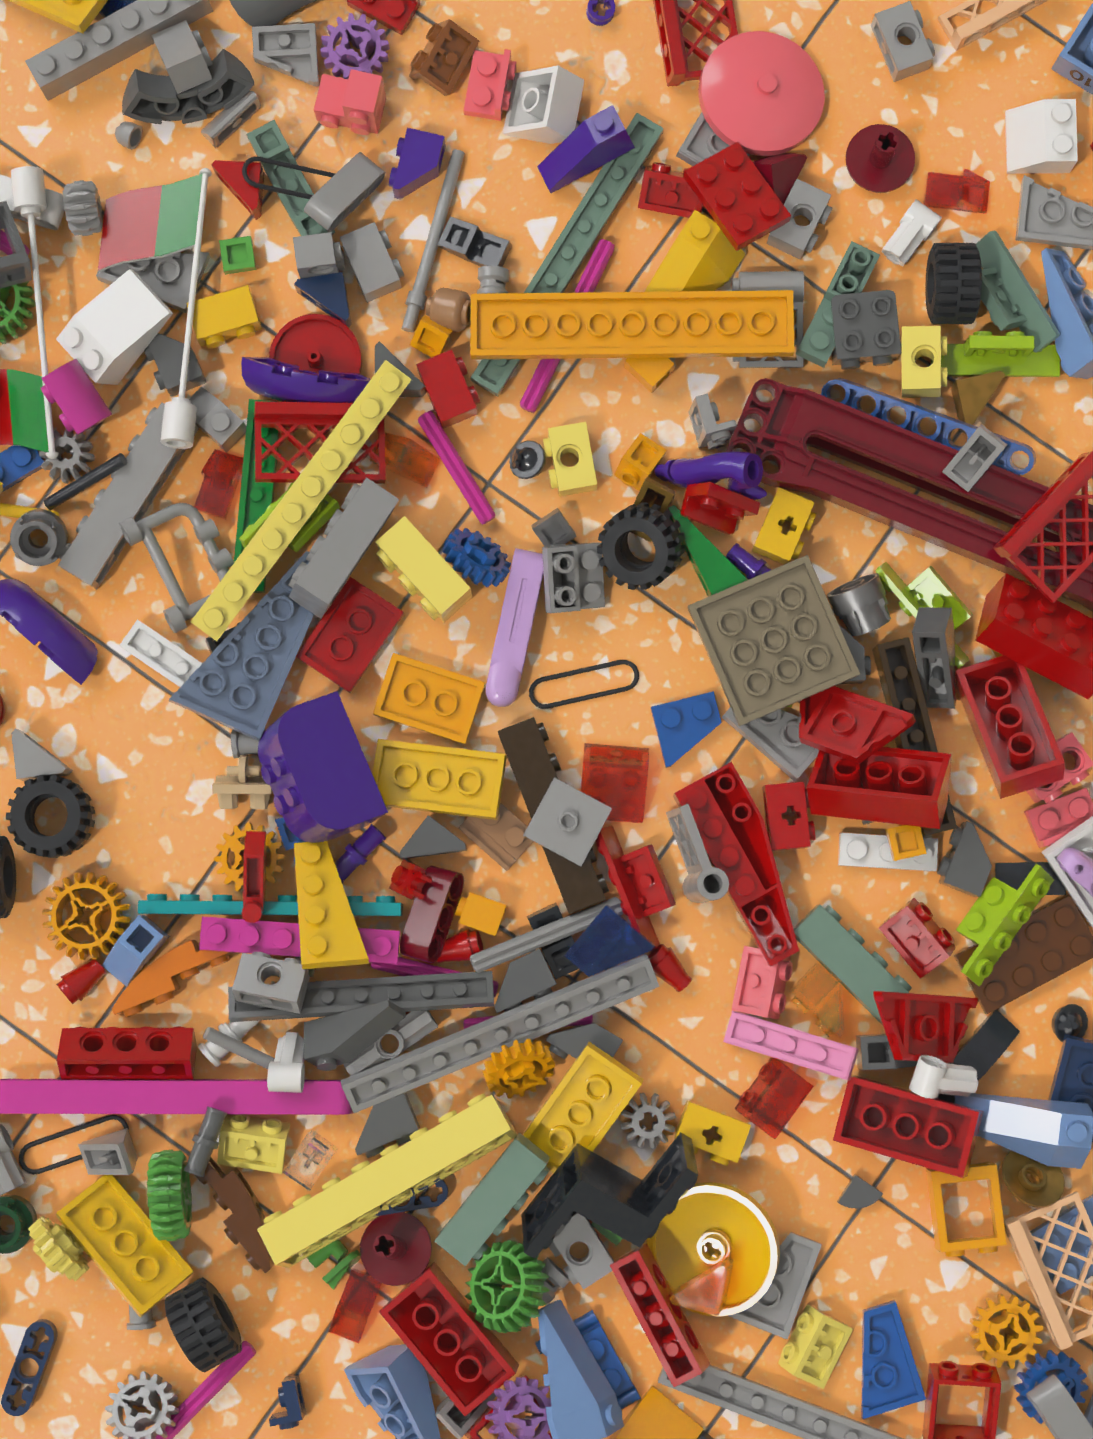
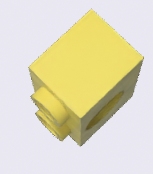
M941 326L902 327V398L941 397V387H947V367H941V356H947V336H941ZM926 356L931 358L933 363L929 367L923 368L916 364V360Z
M586 422L548 428V438L543 439L546 458L552 457L554 469L548 470L551 489L558 488L559 497L596 491L597 479ZM572 453L577 456L579 461L575 466L567 467L561 463V457L564 454Z

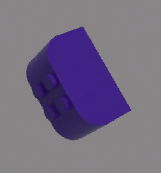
M338 691L290 708L262 733L258 743V756L262 765V777L273 791L275 796L273 801L277 812L283 816L289 830L299 839L311 843L329 841L366 827L388 813Z

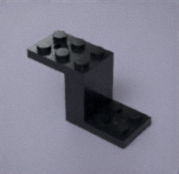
M680 1132L643 1180L577 1143L521 1214L524 1253L535 1259L542 1249H547L553 1242L557 1230L561 1225H566L571 1220L574 1211L640 1248L647 1238L654 1236L662 1219L666 1214H671L675 1210L679 1198L686 1190L692 1189L698 1179L692 1139Z

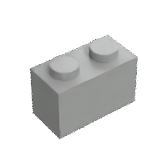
M186 20L151 35L177 94L212 80L208 67L213 65L209 53L198 30L191 31Z
M375 222L340 236L344 252L367 303L402 288L400 278L404 276L398 259L391 260L387 249L392 248L385 230L378 231Z

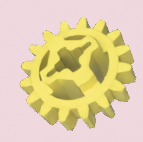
M41 1216L28 1228L30 1231L29 1235L35 1240L33 1242L35 1244L33 1246L34 1252L53 1273L56 1271L62 1275L65 1273L69 1280L77 1281L90 1269L87 1265L88 1261L82 1256L84 1255L83 1248L63 1224L61 1226L56 1223L53 1224L48 1217Z

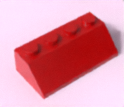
M882 747L860 764H856L819 750L806 787L810 812L813 815L940 829L948 802L952 756L948 753Z
M433 1262L422 1274L408 1283L379 1313L460 1412L466 1416L493 1394L495 1388H500L504 1381L512 1378L518 1370L519 1363L495 1334L484 1327V1323H479L475 1320L476 1313L468 1309L470 1304L439 1266Z

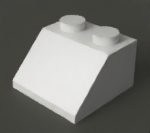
M559 65L515 73L511 88L510 107L506 114L503 134L548 144L563 142L576 129L584 79Z
M1043 99L1005 111L1006 174L1071 172L1078 161L1076 99Z

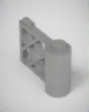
M803 271L739 272L738 278H732V291L793 290L794 310H796V324L794 325L796 341L794 340V346L797 351L803 339ZM796 355V360L783 361L780 357H774L777 361H765L768 357H763L760 361H746V357H733V362H739V368H803V358Z
M689 804L666 812L688 872L682 886L686 898L694 903H704L718 900L725 896L729 888L728 877L721 869L711 866Z

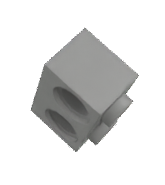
M331 232L293 237L296 266L300 279L339 273L345 270L344 255L340 242H334Z

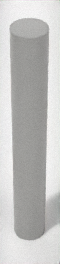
M208 1027L203 1035V1039L263 1068L268 1069L270 1061L275 1059L214 1028Z

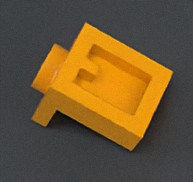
M640 433L621 458L614 475L625 485L640 491L646 477H650L656 465L663 459L667 449Z

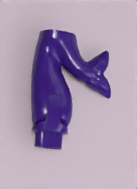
M721 452L700 458L668 460L666 464H658L655 467V475L658 478L680 488H687V485L712 482L716 484L722 479L729 478L728 489L753 500L767 496V492L758 486L763 476L762 461L758 455L753 453Z

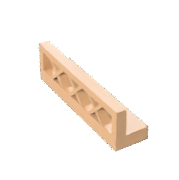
M967 0L939 15L937 20L954 49L958 51L1048 0ZM983 1L997 4L996 7L983 14L976 13L978 4ZM973 7L972 12L966 11V10H968V9H970V8ZM955 16L970 19V21L957 27L955 30L949 22Z

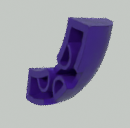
M242 357L241 362L242 377L249 389L259 395L282 402L354 403L371 380L358 373L320 370L318 375L312 371L299 370V366L280 362L269 357Z
M17 579L0 580V615L34 646L40 641L41 643L37 647L70 677L82 685L92 672L97 661L98 650L95 644L53 609L27 584Z

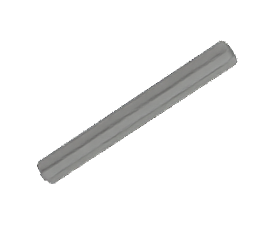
M613 897L470 956L472 967L477 973H480L623 914L620 905L621 901L619 898Z

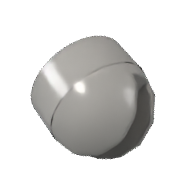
M122 122L115 129L117 142L128 149H135L142 138V127L133 122Z

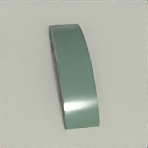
M275 120L246 134L257 157L298 165ZM260 162L273 187L314 195L302 171ZM276 192L300 236L328 233L327 230L304 212V208L310 199Z

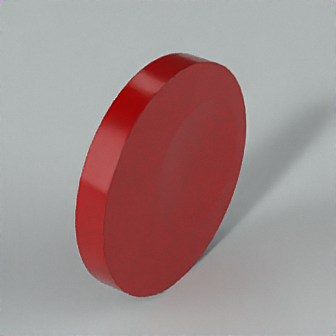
M308 314L291 320L276 334L269 351V358L299 366V370L312 371L318 375L320 370L361 374L362 355L355 335L340 320L328 315Z

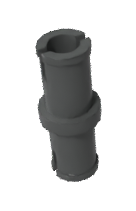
M207 1106L199 1132L193 1136L192 1141L195 1143L184 1171L204 1177L213 1149L218 1148L219 1142H217V1138L225 1116H227L226 1112Z

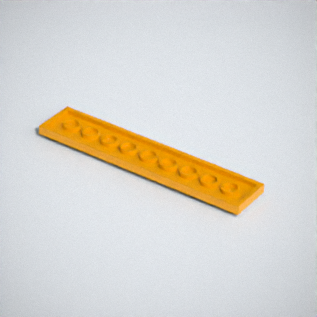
M793 290L471 294L470 356L471 360L794 356Z

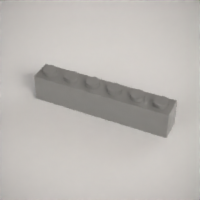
M137 0L90 25L84 34L77 32L27 59L25 62L45 98L49 101L153 45L155 42L151 36L152 34L185 20L189 25L212 13L213 10L209 0Z
M161 402L158 409L154 407L149 412L145 420L147 426L141 435L137 434L129 444L128 451L130 453L126 457L127 465L111 474L113 479L107 489L103 488L97 494L93 503L95 508L90 516H84L79 522L76 532H78L72 544L67 543L59 555L61 561L58 566L96 590L127 543L119 523L130 517L135 522L143 518L186 450L170 448L160 442L165 404ZM195 423L194 436H195V434L197 433V431L199 430V427L197 426L196 423Z

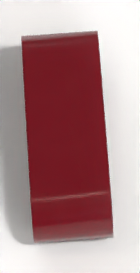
M431 865L426 869L425 874L432 877V882L424 884L422 894L425 896L422 900L416 897L414 899L401 936L400 953L404 956L434 963L440 957L464 888V876L462 873Z

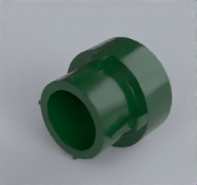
M12 1194L0 1196V1220L3 1215H8L15 1222V1228L12 1233L3 1231L0 1226L1 1254L13 1253L26 1246L33 1239L29 1235L30 1231L28 1228L37 1220L36 1211L31 1203L21 1196Z

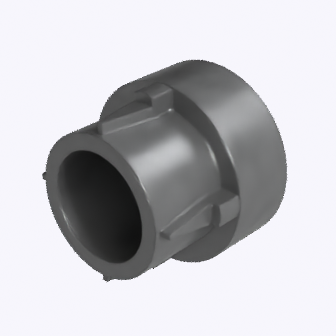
M34 509L24 513L14 523L10 533V543L16 558L33 566H45L55 562L68 541V533L64 522L55 513L44 509ZM35 529L43 530L48 536L47 544L43 546L35 545L30 537L31 532Z
M878 573L854 579L827 594L835 615L839 616L840 620H843L851 636L866 634L880 628L891 620L886 605L888 604L885 597L886 591Z

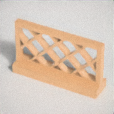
M1073 1192L1066 1195L1049 1207L1036 1208L1017 1217L1012 1216L1005 1219L1006 1234L1053 1344L1058 1349L1064 1350L1073 1346V1342L1092 1335L1093 1308L1091 1311L1075 1304L1082 1286L1093 1290L1092 1285L1084 1282L1090 1264H1093V1226L1079 1193ZM1074 1202L1078 1211L1074 1226L1057 1220L1061 1208ZM1054 1210L1052 1217L1044 1215ZM1037 1217L1050 1221L1043 1239L1031 1235L1026 1223L1027 1221ZM1081 1222L1083 1223L1086 1232L1079 1229ZM1055 1223L1072 1230L1065 1248L1048 1242ZM1077 1232L1089 1237L1092 1244L1087 1258L1070 1251ZM1034 1240L1041 1243L1039 1251ZM1046 1246L1063 1252L1057 1270L1045 1266L1042 1261ZM1068 1255L1085 1261L1078 1279L1062 1273ZM1048 1272L1055 1274L1052 1282ZM1060 1277L1077 1283L1070 1302L1057 1296L1055 1289ZM1061 1303L1068 1305L1066 1312H1064ZM1073 1308L1090 1315L1085 1328L1075 1332L1072 1331L1069 1324Z

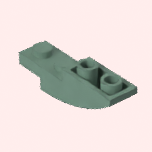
M851 241L796 351V355L823 368L825 367L835 347L831 299L835 295L861 293L880 254Z

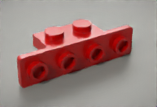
M611 825L602 828L596 839L597 848L605 857L609 867L608 875L610 881L617 887L619 892L621 909L628 916L633 928V939L642 952L646 953L660 945L649 915L676 905V902L653 845H647L624 855L614 827Z

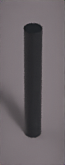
M119 453L45 498V506L52 510L127 465L126 457Z

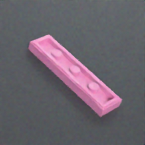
M733 1010L723 1041L850 1081L859 1050L852 1046Z

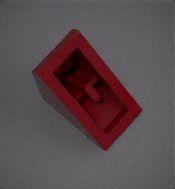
M785 152L753 161V163L784 205L808 157L805 154Z

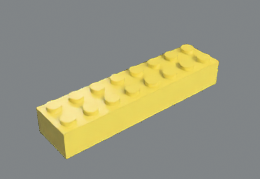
M485 1094L478 1095L467 1103L469 1107L457 1114L456 1110H453L438 1119L439 1125L430 1130L424 1127L415 1131L409 1136L411 1141L401 1147L398 1144L389 1146L380 1152V1159L371 1164L367 1160L351 1169L352 1175L343 1180L339 1177L325 1183L322 1186L323 1191L314 1197H311L310 1194L302 1196L292 1203L293 1209L284 1214L281 1211H277L263 1220L265 1225L257 1230L274 1264L285 1268L294 1266L330 1243L339 1240L379 1217L375 1215L381 1210H389L388 1206L393 1208L413 1197V1192L410 1188H413L415 1195L424 1191V1189L420 1191L418 1189L429 1185L428 1187L433 1186L436 1183L434 1181L438 1178L440 1180L445 1179L514 1139L518 1134L500 1102L492 1094L488 1097Z

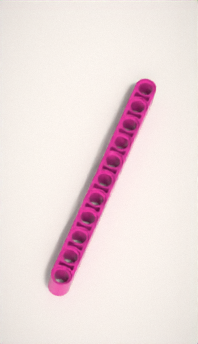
M0 1079V1114H206L207 1106L224 1111L227 1114H353L340 1080L305 1079L303 1092L293 1093L269 1092L267 1079Z

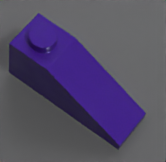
M611 105L584 120L537 167L549 192L553 193L635 147L614 106Z

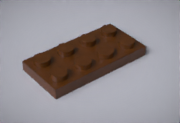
M1067 895L1030 916L1029 920L1022 925L1012 939L1010 947L998 959L991 974L984 979L980 986L974 984L966 976L965 978L974 995L978 998L984 1013L989 1014L1092 959L1093 936L1072 897ZM977 944L954 955L961 970L978 947Z

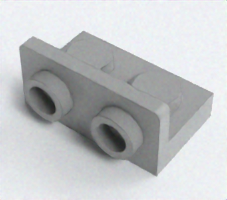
M708 393L694 398L688 413L698 447L708 446L709 450H714L727 445L726 441L730 440L737 427L736 421L731 420L717 424L716 421L720 420L718 408L715 402L710 403Z

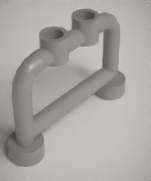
M187 503L172 504L137 522L130 517L119 523L120 529L130 546L141 541L144 542L175 604L163 610L164 617L174 634L187 628L185 621L196 615L210 595L189 605L152 529L177 516H186L191 521L195 535L203 545L208 555V561L220 581L228 572V567L234 564L229 551L226 548L219 550L214 538L220 536L214 521L211 518L205 521L198 509Z

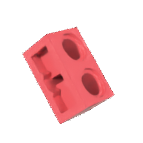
M1072 732L1064 735L1056 742L1062 755L1069 753L1074 757V768L1072 770L1064 769L1063 780L1050 783L1046 788L1037 787L1026 791L1034 803L1044 799L1046 804L1063 794L1060 789L1068 782H1071L1074 786L1090 775L1087 769L1093 766V762Z

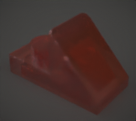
M963 169L960 176L928 172L923 204L932 208L986 214L990 181L968 169Z
M214 449L201 471L204 479L194 505L199 512L226 520L242 473V457Z
M352 1268L328 1332L359 1344L382 1283L376 1281L369 1274Z

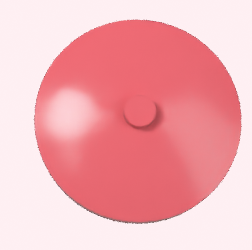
M764 31L741 33L721 43L708 58L702 70L698 88L703 116L713 132L729 146L739 142L747 154L757 156L782 154L803 143L820 120L825 99L821 74L808 53L790 39Z

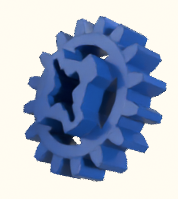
M457 528L453 533H450L443 544L442 552L447 555L445 560L453 564L452 568L455 571L462 572L464 579L470 577L471 581L476 585L482 582L485 587L489 588L491 584L497 587L510 572L509 567L511 563L506 561L508 555L501 552L500 545L491 543V538H484L479 531L471 533L468 528H464L462 532Z
M1048 1350L1046 1358H1043L1039 1353L1035 1354L1036 1362L1032 1364L1026 1361L1024 1363L1028 1369L1026 1373L1018 1372L1017 1374L1022 1383L1014 1385V1389L1020 1394L1016 1400L1023 1407L1022 1410L1030 1418L1034 1417L1040 1424L1044 1421L1029 1401L1026 1393L1052 1374L1065 1386L1075 1403H1085L1086 1401L1080 1393L1088 1390V1386L1082 1381L1087 1375L1080 1369L1081 1365L1072 1357L1069 1358L1062 1351L1057 1356L1052 1350Z

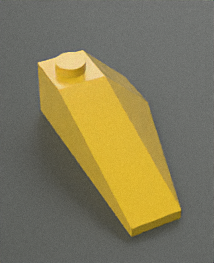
M694 210L644 292L715 291L729 282L746 254L742 249L738 251L734 249L716 222Z

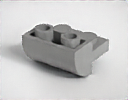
M600 542L568 545L557 544L542 547L546 613L581 611V609L605 607L603 566L601 567L599 562L602 554L597 553V546L601 544Z

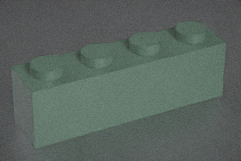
M820 904L816 905L793 928L796 940L882 1024L873 992L909 993L912 987L900 975L894 978L885 969L888 963L877 952L874 951L870 954L862 946L865 940L854 929L850 928L847 931L839 923L842 919L841 916L832 907L827 905L823 908Z
M519 1132L443 1227L434 1242L464 1266L472 1258L479 1260L483 1255V1251H486L489 1247L485 1243L492 1233L498 1236L508 1224L509 1220L505 1216L512 1208L518 1211L530 1195L525 1191L533 1182L538 1186L548 1174L550 1169L546 1165L550 1156Z

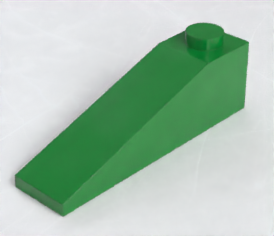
M675 505L668 507V510L673 514L670 519L673 522L678 520L681 524L677 529L679 533L684 532L685 540L681 544L686 546L685 552L708 597L747 581L746 577L688 518L681 516V511Z

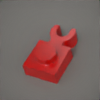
M403 859L401 865L397 866L392 874V883L389 889L411 900L413 896L422 900L425 896L422 894V888L425 883L432 882V877L425 874V869Z

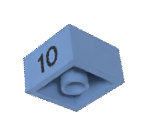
M1093 3L1051 68V70L1092 95Z

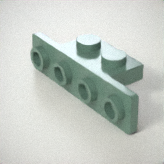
M990 231L976 243L982 267L981 300L989 311L992 322L999 327L1000 331L1019 327L1021 332L1025 333V336H1034L1033 351L1035 353L1041 352L1058 338L1060 333L997 231Z

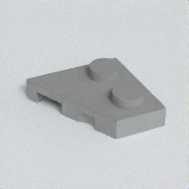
M315 23L252 27L253 58L256 63L314 87L319 86Z

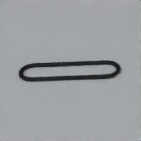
M251 157L245 161L242 167V175L250 186L310 199L313 195L253 182L247 175L248 165L258 161L331 178L336 174L263 157Z
M617 660L536 679L531 684L529 697L536 707L549 709L625 692L636 686L639 680V671L637 666L631 661ZM622 664L630 666L634 671L633 682L625 687L549 704H541L534 697V689L541 682Z
M108 1115L26 1144L20 1151L19 1164L29 1174L35 1175L81 1160L83 1159L82 1155L33 1170L24 1163V1154L27 1149L108 1120H118L122 1123L124 1129L128 1128L129 1130V1126L126 1120L118 1115Z

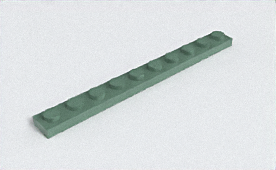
M639 113L635 114L626 129L635 148L604 164L524 293H563L662 136L664 128ZM482 359L470 379L475 384L498 397L521 359Z

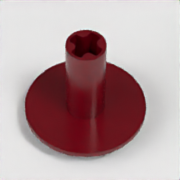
M875 124L861 129L853 136L846 150L845 162L850 177L857 185L871 192L886 193L898 189L909 179L915 166V151L911 141L902 131L890 125Z
M405 1212L380 1215L367 1226L361 1238L360 1257L364 1268L372 1278L385 1285L400 1286L412 1282L424 1272L431 1258L432 1243L428 1230L419 1219Z

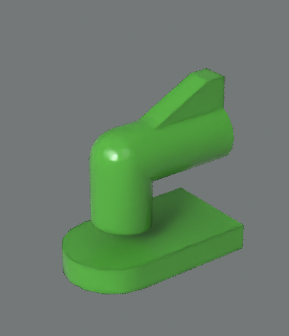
M336 1240L310 1255L307 1259L315 1268L320 1266L331 1255L338 1262L341 1261L322 1278L335 1290L346 1272L360 1260L361 1254L358 1250H355L347 1255L348 1250L340 1240Z

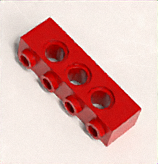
M147 1026L141 1028H62L56 1061L61 1080H193L197 1043L194 1028L181 1026L173 1028H152Z
M648 1244L642 1245L640 1248L623 1255L610 1264L672 1386L676 1387L702 1374L708 1368L710 1362Z

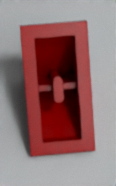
M215 160L211 164L215 175L256 220L259 219L262 212L263 189L250 186L245 181L242 175V167L245 162ZM250 163L247 167L248 177L255 183L264 184V171L261 163Z

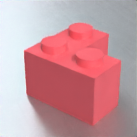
M353 69L350 70L348 79L322 74L314 106L316 120L328 128L335 129L338 126L351 128L352 132L360 135H369V132L378 134L386 103L382 76Z

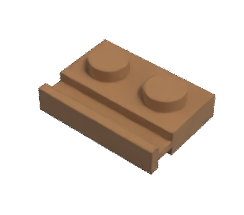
M502 803L499 805L497 820L468 817L458 827L459 830L506 871L533 843L532 840L523 836L528 826Z

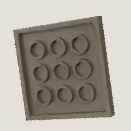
M808 555L687 606L739 727L860 675Z

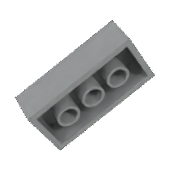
M367 477L361 486L355 483L341 506L344 511L342 512L337 509L327 524L328 526L324 531V534L327 535L326 538L320 535L310 549V553L306 558L309 561L308 565L302 561L294 572L288 586L293 588L289 598L321 619L392 514L399 499Z

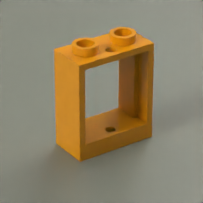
M992 1162L970 1164L968 1176L965 1178L933 1169H926L935 1248L939 1252H945L946 1257H957L965 1255V1250L978 1248V1253H993L998 1251V1246L1007 1245L997 1164ZM987 1179L994 1235L947 1240L941 1184Z

